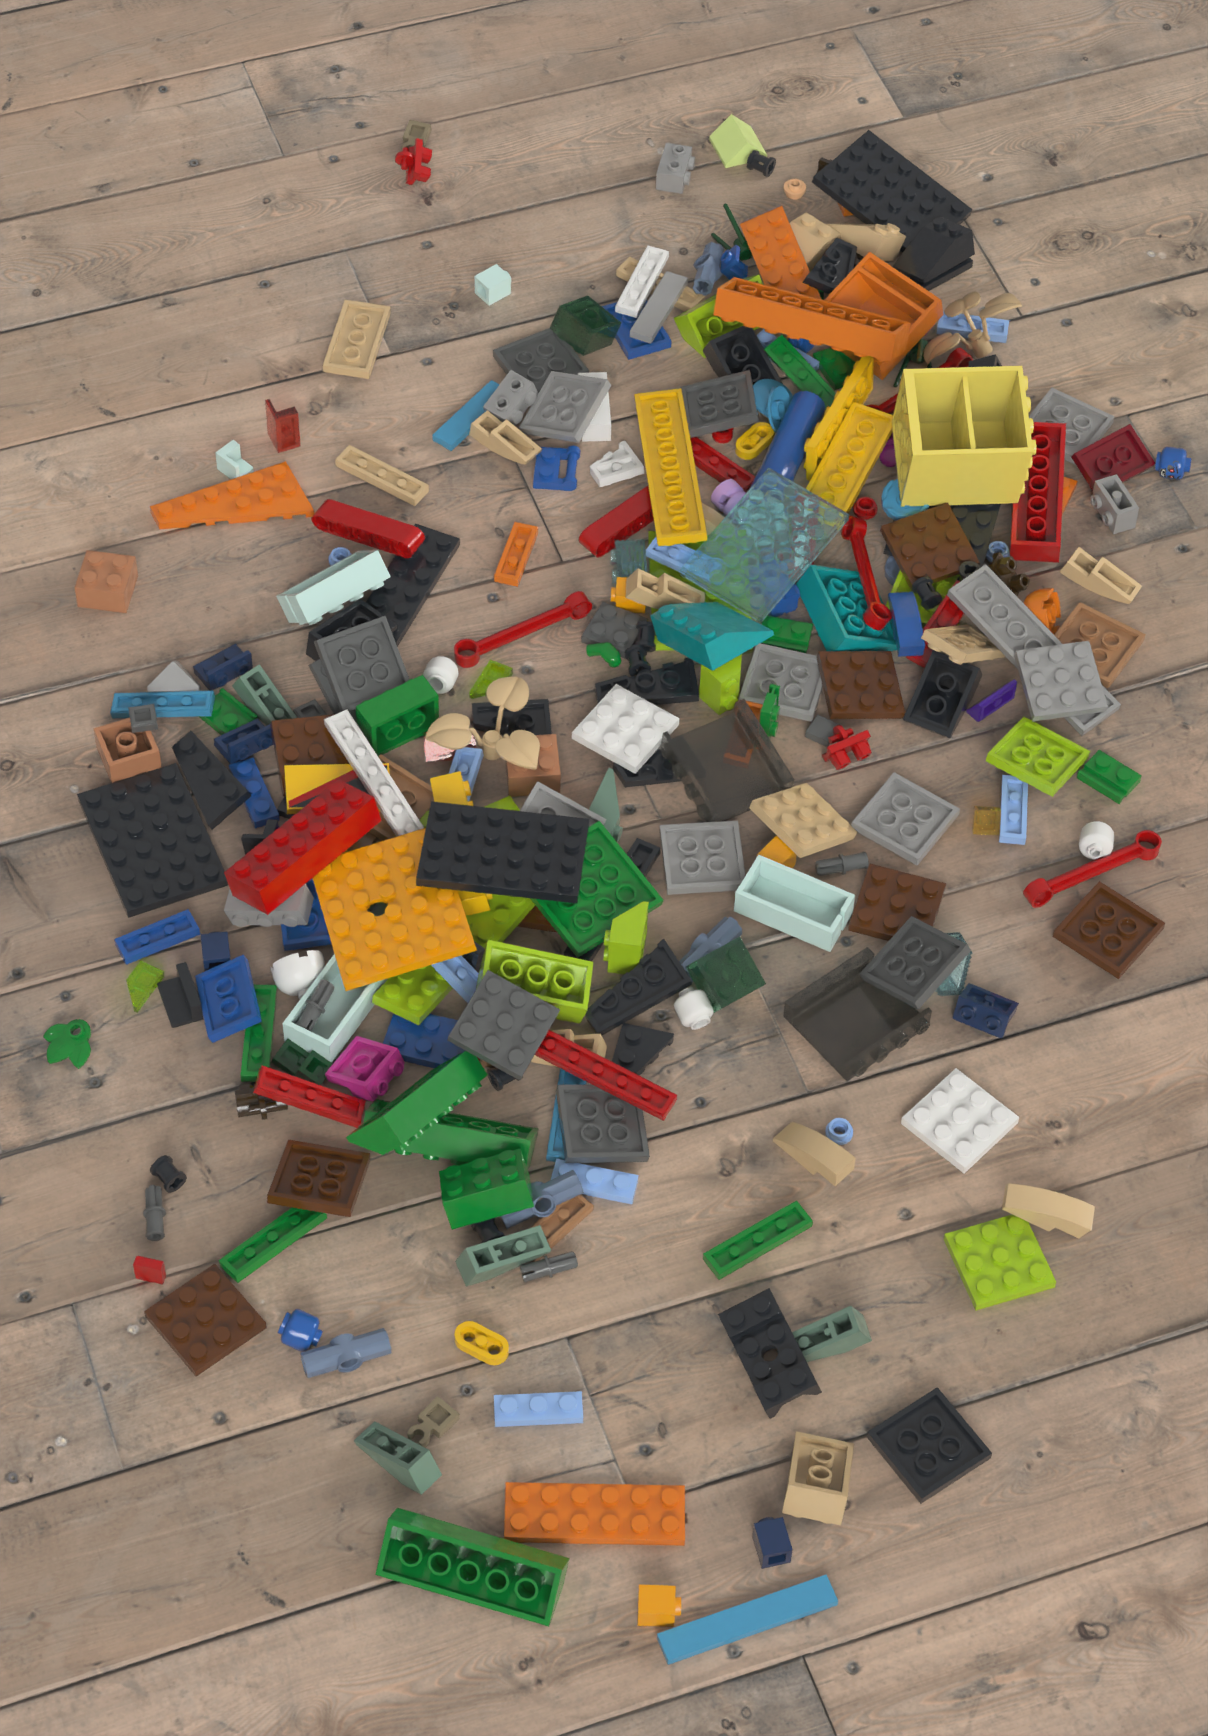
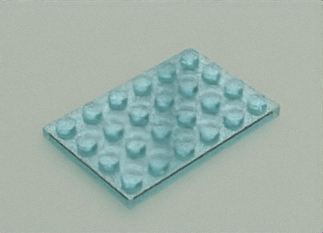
M768 467L708 536L707 541H704L682 566L680 575L761 623L847 523L849 514Z

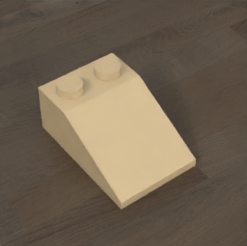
M807 212L790 222L809 271H811L836 238L840 239L841 234Z
M889 223L887 225L826 224L841 234V240L857 246L856 252L861 256L865 257L871 252L883 261H895L906 238L904 234L899 232L900 229L897 226Z
M796 1432L782 1513L797 1518L803 1517L817 1520L826 1524L841 1525L848 1497L854 1443Z

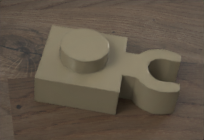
M409 120L403 135L404 144L401 146V151L404 147L409 149V147L414 146L416 138L422 139L423 146L425 147L432 130L431 124Z
M437 1396L418 1415V1422L421 1424L410 1427L407 1437L411 1440L415 1435H422L423 1438L419 1441V1445L426 1448L430 1443V1436L434 1434L440 1439L460 1419L459 1413Z

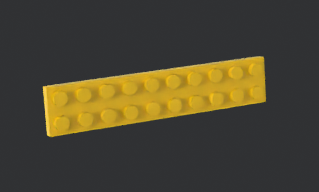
M682 389L634 394L657 545L672 546L675 544L707 541V531Z

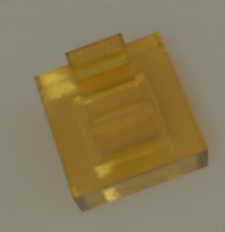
M974 806L973 834L999 835L1000 807Z

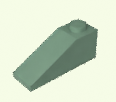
M260 664L240 676L232 685L245 705L266 726L271 724L273 720L297 718Z
M608 768L589 810L606 819L604 827L616 842H619L623 827L620 826L614 770Z
M539 1225L465 1248L455 1262L467 1287L490 1280L520 1265L550 1253L551 1248Z
M848 1306L792 1332L807 1362L846 1353L872 1341L864 1315L852 1306Z
M375 1421L354 1440L361 1450L402 1485L421 1495L442 1476L429 1449Z

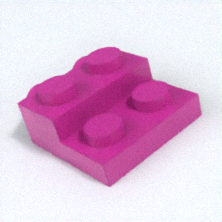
M356 1036L328 1069L325 1076L328 1082L349 1088L353 1096L374 1102L378 1096H383L387 1092L388 1083L393 1077L402 1074L405 1062L398 1048Z

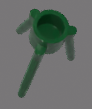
M725 203L723 207L738 236L733 245L740 247L739 259L741 261L749 260L753 255L746 238L743 236L731 210ZM715 233L711 234V237L714 238L719 244H721L723 248H725L726 250L731 249V247L726 242H724L720 237H718Z
M920 339L906 354L893 385L895 388L898 387L903 369L907 368L910 360L917 364L925 361L924 349L928 344L926 340ZM931 362L927 365V368H932Z

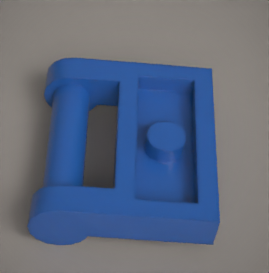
M569 446L568 448L541 447V452L536 455L533 488L562 491L575 490L577 487V479L575 478L577 460L581 454L580 448L577 446ZM561 460H568L566 477L563 479L559 478Z

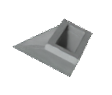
M172 661L147 686V692L201 691V685L178 661Z

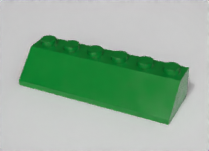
M464 1050L429 1071L350 1133L346 1139L350 1143L381 1155H385L393 1149L398 1153L410 1145L408 1139L413 1141L425 1133L423 1127L426 1130L440 1120L437 1116L440 1118L454 1109L453 1106L468 1098L466 1093L470 1095L482 1087L480 1081L488 1076L478 1058Z
M376 1099L366 1109L364 1122L389 1104L390 1101ZM449 1112L441 1118L437 1116L440 1121L425 1130L423 1127L425 1133L413 1141L408 1139L410 1145L397 1153L401 1155L423 1154V1158L428 1160H439L440 1157L450 1159L452 1164L462 1165L473 1162L477 1158H487L498 1155L506 1150L521 1148L527 1169H529L539 1128Z
M397 1507L388 1518L375 1575L549 1627L564 1585L570 1558Z

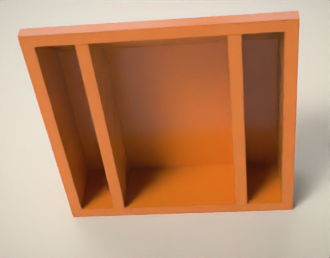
M871 252L825 298V301L911 322L907 347L903 353L889 363L878 362L874 357L873 374L881 380L893 370L944 315L940 298ZM840 351L855 362L857 360L860 361L862 358L854 355L852 351Z

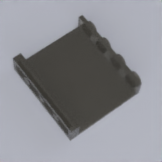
M745 699L735 702L733 713L673 739L668 731L662 735L660 751L663 757L669 759L675 777L681 779L687 797L690 800L693 799L697 806L699 817L702 820H706V822L727 821L750 811L749 807L752 800L793 787L795 779Z
M868 947L786 1000L783 1017L846 1081L855 1076H861L869 1066L875 1062H882L891 1051L904 1047L909 1039L917 1034H923L930 1026L932 1010L929 1007L919 1012L911 1005L862 979L861 971L870 963L875 955Z

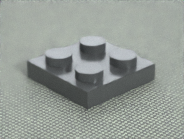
M602 602L582 634L581 642L587 645L609 642L619 651L621 657L626 659L624 655L625 650L637 641V622L648 621V618Z

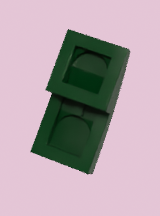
M290 1039L285 1041L271 1061V1063L288 1074L322 1085L325 1081V1073L333 1064L314 1050L308 1053Z

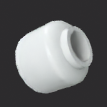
M444 656L432 658L423 672V676L437 694L449 692L453 688L459 674L455 662Z
M1100 821L1087 823L1080 833L1079 849L1081 853L1092 860L1107 857L1111 854L1114 844V831L1112 828Z
M693 987L686 988L679 992V997L674 1002L675 1011L683 1026L696 1030L710 1023V1018L714 1011L705 991L701 989L694 990Z

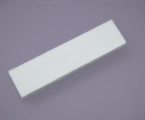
M647 245L615 306V312L635 318L638 317L669 258V251Z

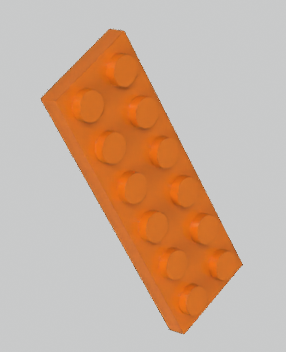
M783 206L740 224L764 285L821 299L816 288L802 283L810 271Z
M506 1482L504 1539L517 1543L685 1546V1485Z

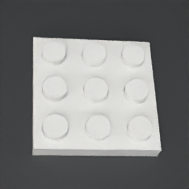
M615 684L574 729L572 739L636 774L678 727L679 718Z
M955 1068L902 1117L901 1124L957 1169L965 1173L1018 1124L1019 1117Z

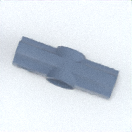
M713 242L706 244L702 256L694 262L693 266L697 273L694 279L693 290L696 294L706 296L712 293L715 281L723 275L720 272V259L724 252L721 244Z
M731 916L729 918L724 917L707 935L705 933L700 934L692 943L690 951L679 961L692 980V983L709 966L712 968L717 966L724 957L726 949L742 935V928L739 926L738 921Z
M571 1170L546 1183L539 1181L531 1183L534 1207L500 1217L506 1229L534 1216H549L554 1212L557 1205L584 1193L575 1171Z
M382 1328L355 1337L352 1334H341L333 1338L328 1345L301 1352L300 1357L307 1378H311L334 1370L343 1373L354 1371L365 1361L391 1354L392 1349L388 1334Z

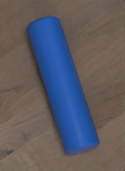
M799 391L793 395L750 487L749 494L752 498L768 496L777 499L782 504L784 503L806 454L804 452L805 442L807 438L812 437L816 424L821 421L826 406L824 401L818 395L809 391Z

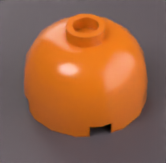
M1054 588L1037 589L1029 593L1023 603L1055 635L1060 626H1055L1056 618H1061L1058 593L1053 592Z

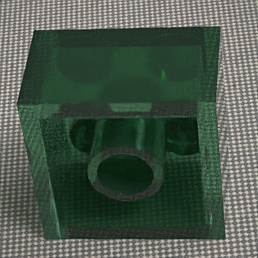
M587 295L560 305L550 329L560 339L572 346L577 353L584 356L612 345L621 322Z
M740 937L686 966L697 989H701L707 994L714 1013L766 984Z

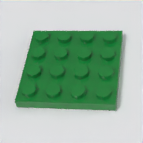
M600 821L589 827L578 904L530 898L577 958L604 942L605 931L611 930L614 918L643 901L649 902L648 913L663 904V898Z

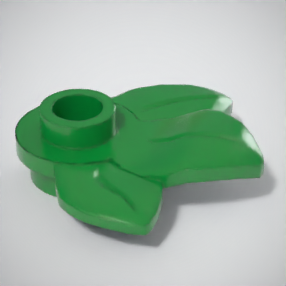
M75 1019L68 1024H55L51 1026L43 1035V1038L50 1042L47 1049V1061L49 1064L69 1058L73 1065L80 1069L87 1062L91 1053V1047L88 1043L91 1037L89 1024L82 1019ZM76 1029H81L78 1035H73Z

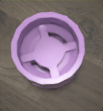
M733 479L721 482L711 495V502L721 512H724V515L735 525H739L738 516L741 508L753 499Z

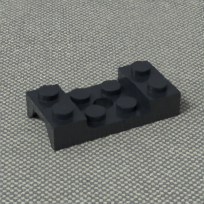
M770 1288L718 1314L769 1419L776 1416L782 1405L802 1395H818L822 1393ZM775 1349L778 1351V1356L773 1361L764 1360V1354L768 1350Z

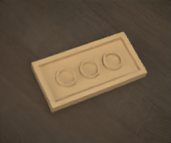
M344 300L323 363V372L370 379L391 314L390 306Z
M968 624L925 629L921 639L928 642V647L938 652H945L949 655L948 658L952 662L960 665L962 663L983 662V660L1005 657L985 634Z

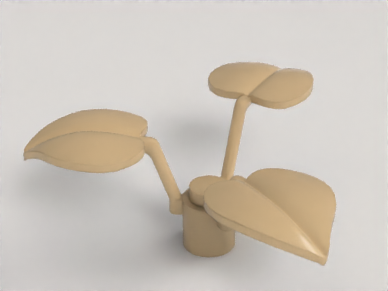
M971 292L962 299L955 300L945 308V314L947 317H954L964 312L972 330L968 335L969 339L967 341L959 333L952 335L950 332L935 337L929 341L924 349L925 362L928 365L935 357L952 349L960 341L966 345L968 350L972 349L976 358L987 356L992 352L993 348L989 342L990 337L988 335L986 318L1013 308L1022 307L1021 302L1011 293H1004L988 301L985 304V308L979 313L983 332H981L980 329L976 330L968 313V309L980 303V294L978 292Z
M504 677L490 683L486 692L487 699L492 705L500 707L495 730L487 731L482 738H480L474 728H469V718L458 713L441 716L432 723L426 733V741H431L441 747L453 750L466 747L471 742L473 734L477 740V746H482L486 759L497 760L501 757L514 765L533 770L537 769L540 742L536 735L525 730H516L510 736L508 734H504L503 737L500 735L504 708L516 712L521 710L528 702L529 688L522 678Z

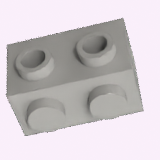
M672 143L665 144L657 170L656 190L683 194L685 185L690 183L691 172L689 171L694 170L696 158L692 156V147Z
M510 370L483 408L485 412L488 410L501 422L507 419L515 426L520 423L527 408L535 403L538 391L533 382Z
M1118 475L1096 480L1093 494L1091 495V504L1102 516L1104 525L1108 526L1113 534L1135 528L1139 507Z

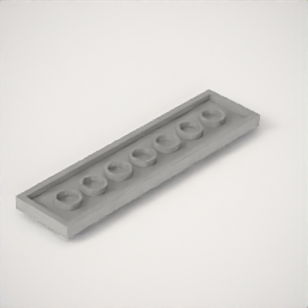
M986 564L948 590L947 596L1016 668L1017 664L1014 657L1016 650L1062 644ZM1103 685L1108 705L1106 712L1064 717L1081 736L1111 716L1121 706Z

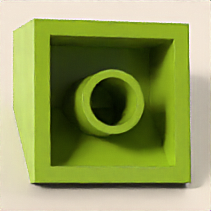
M742 654L713 671L701 665L699 698L718 715L723 714L727 710H732L738 704Z
M643 901L614 918L611 930L605 931L603 961L608 962L609 973L625 975L627 972L632 971L643 958L647 936L649 902Z

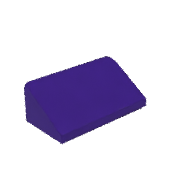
M1014 679L1002 685L968 708L966 712L974 720L980 722L1015 698L1017 681Z

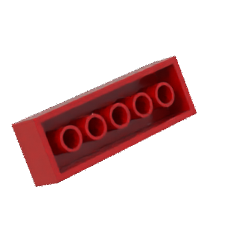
M1033 422L1034 429L1033 433H1031V438L1036 440V454L1032 455V468H1028V481H1024V494L1020 495L1018 503H1012L1010 556L1017 561L1059 563L1066 423Z
M338 779L224 872L232 896L267 915L270 914L382 821L375 798Z

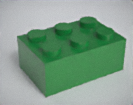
M423 675L409 679L404 684L386 690L382 694L370 700H365L356 706L357 725L378 757L380 754L383 755L425 735L432 723L439 718V696Z
M521 1148L506 1150L498 1155L487 1158H477L473 1162L459 1166H449L439 1171L442 1203L452 1230L534 1207L530 1175Z

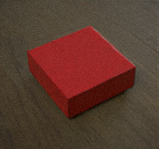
M136 1256L133 1263L135 1278L164 1284L166 1278L164 1262Z

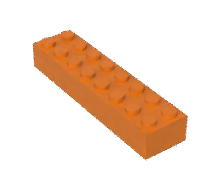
M736 277L717 288L713 314L714 316L721 317V320L725 322L737 321L743 323L745 327L764 328L768 333L787 334V337L790 339H806L813 345H829L833 350L852 351L854 355L859 357H875L878 362L882 363L893 361L906 350L911 322Z

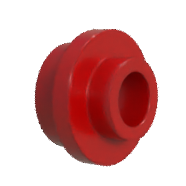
M870 497L859 498L853 507L854 514L858 518L865 520L874 518L878 511L876 502Z

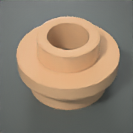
M790 179L784 183V192L790 199H800L806 192V184L799 179Z

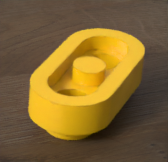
M758 422L751 426L737 439L735 446L736 455L745 460L756 458L772 442L774 430L771 425L765 422Z
M465 1321L456 1327L454 1333L455 1344L461 1351L489 1365L502 1364L508 1358L509 1345L503 1336L473 1321ZM467 1337H471L474 1340L471 1342H467L464 1339ZM492 1350H497L499 1353L493 1355L489 1352Z

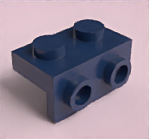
M255 719L214 738V746L230 764L244 760L248 756L274 745L270 724L264 726L259 719Z

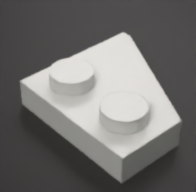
M622 441L619 443L618 450L614 453L607 452L601 460L596 461L590 466V474L598 486L603 487L644 474V466L626 441Z

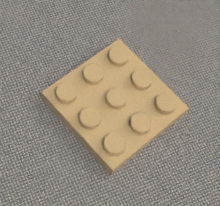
M808 783L752 800L749 807L799 858L854 840L857 831L848 821L838 814Z

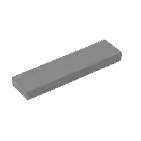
M666 271L631 328V338L650 344L653 342L687 286V277Z

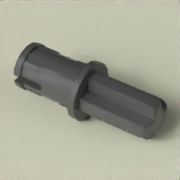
M866 852L846 856L839 854L838 857L817 860L815 862L816 873L819 876L840 872L844 875L846 871L867 869L869 867Z
M326 980L320 981L311 999L306 1000V1007L296 1025L312 1032L321 1013H325L324 1007L334 991L332 983Z
M149 1185L145 1190L146 1209L143 1211V1216L146 1218V1237L150 1241H159L165 1237L163 1217L166 1215V1210L163 1208L162 1188Z
M571 1251L549 1258L546 1255L542 1260L520 1265V1270L522 1273L533 1271L522 1275L524 1283H527L528 1281L546 1276L553 1278V1274L576 1268L578 1262L575 1253Z

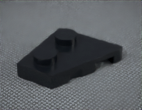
M623 1023L612 1062L640 1076L645 1071L646 1066L652 1064L659 1057V1052L667 1045L670 1046L673 1043L674 1033Z

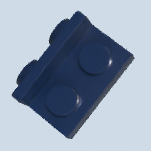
M235 643L194 665V674L209 691H213L253 669L252 654L249 650L243 652Z
M968 983L958 998L953 1019L998 1038H1003L1007 1025L1016 1013L1019 1003Z

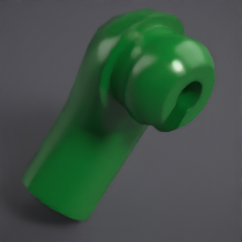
M609 642L588 644L586 647L589 657L601 656L612 668L618 667L622 662L621 654Z

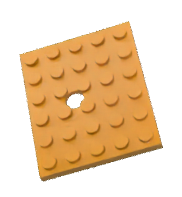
M426 828L342 853L313 877L346 991L477 951L458 890L416 886V876ZM377 902H383L388 905L385 908V913L380 916H374L373 913L368 912V909Z

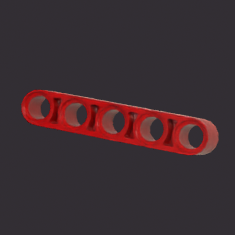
M648 486L585 528L579 536V543L599 558L653 522Z
M332 499L325 500L311 517L314 526L323 532L404 558H411L425 540L424 533L416 526Z

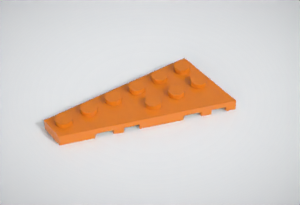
M286 461L150 506L151 514L159 529L190 527L194 523H206V526L215 525V522L228 521L229 524L267 521L269 517L283 516V519H293L292 515L306 514V518L314 515L313 507Z

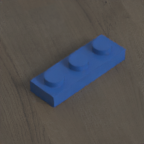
M254 758L230 764L229 771L251 794V797L244 802V805L254 828L265 826L267 819L280 821L279 813Z
M189 909L118 937L114 941L115 946L127 965L200 935V929Z

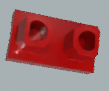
M419 138L415 139L414 146L409 147V149L404 147L401 152L395 155V162L401 165L402 170H406V184L413 185L416 180L427 182L431 176V169L422 166L421 162L425 164L430 162L432 150L424 147L423 140Z
M841 725L833 727V735L828 737L829 743L833 745L827 747V752L822 754V758L825 762L830 760L836 770L843 769L851 763L847 755L850 751H853L857 761L866 759L872 753L867 742L871 735L868 730L854 735L852 728L845 730Z

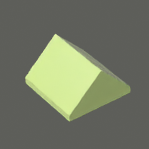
M732 114L709 136V140L725 168L746 164L753 150H757L761 155L767 157L752 127Z

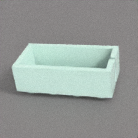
M378 550L357 551L276 597L289 623H299V625L308 623L312 625L321 621L323 614L327 612L331 614L343 608L342 604L348 600L354 602L364 596L363 592L370 589L372 591L384 585L383 581L390 578V574Z
M758 855L735 892L734 912L831 952L841 934V930L843 931L853 914L855 895Z
M334 954L283 1022L284 1042L290 1039L308 1053L314 1050L332 1063L375 1005L372 1003L373 994L388 978L346 991ZM326 980L333 984L334 991L324 1007L325 1013H321L311 1032L296 1025V1022H298L306 1007V1000L311 999L320 981Z

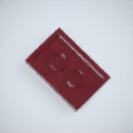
M1131 424L1077 451L1071 456L1092 491L1096 480L1117 474L1122 483L1156 464Z

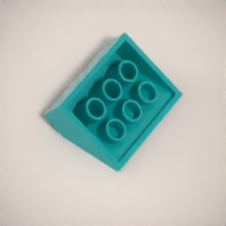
M810 565L796 585L826 651L892 652L897 650L891 620L882 630L872 629L863 620V613L868 606L859 572Z
M718 602L669 604L662 606L657 612L650 615L659 642L712 671L774 635L773 630Z

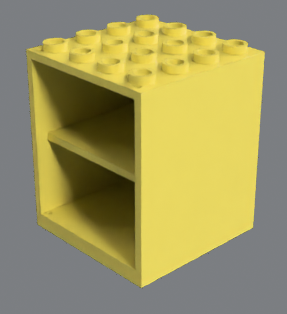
M1022 366L903 369L892 418L901 507H905V505L939 506L947 502L949 505L1018 503L1020 495L1024 494L1025 491L1024 481H1028V468H1032V455L1036 454V440L1031 438L1034 424L1033 419L1029 418L1028 414L1031 409L1030 397H1026L1028 377L1023 376Z

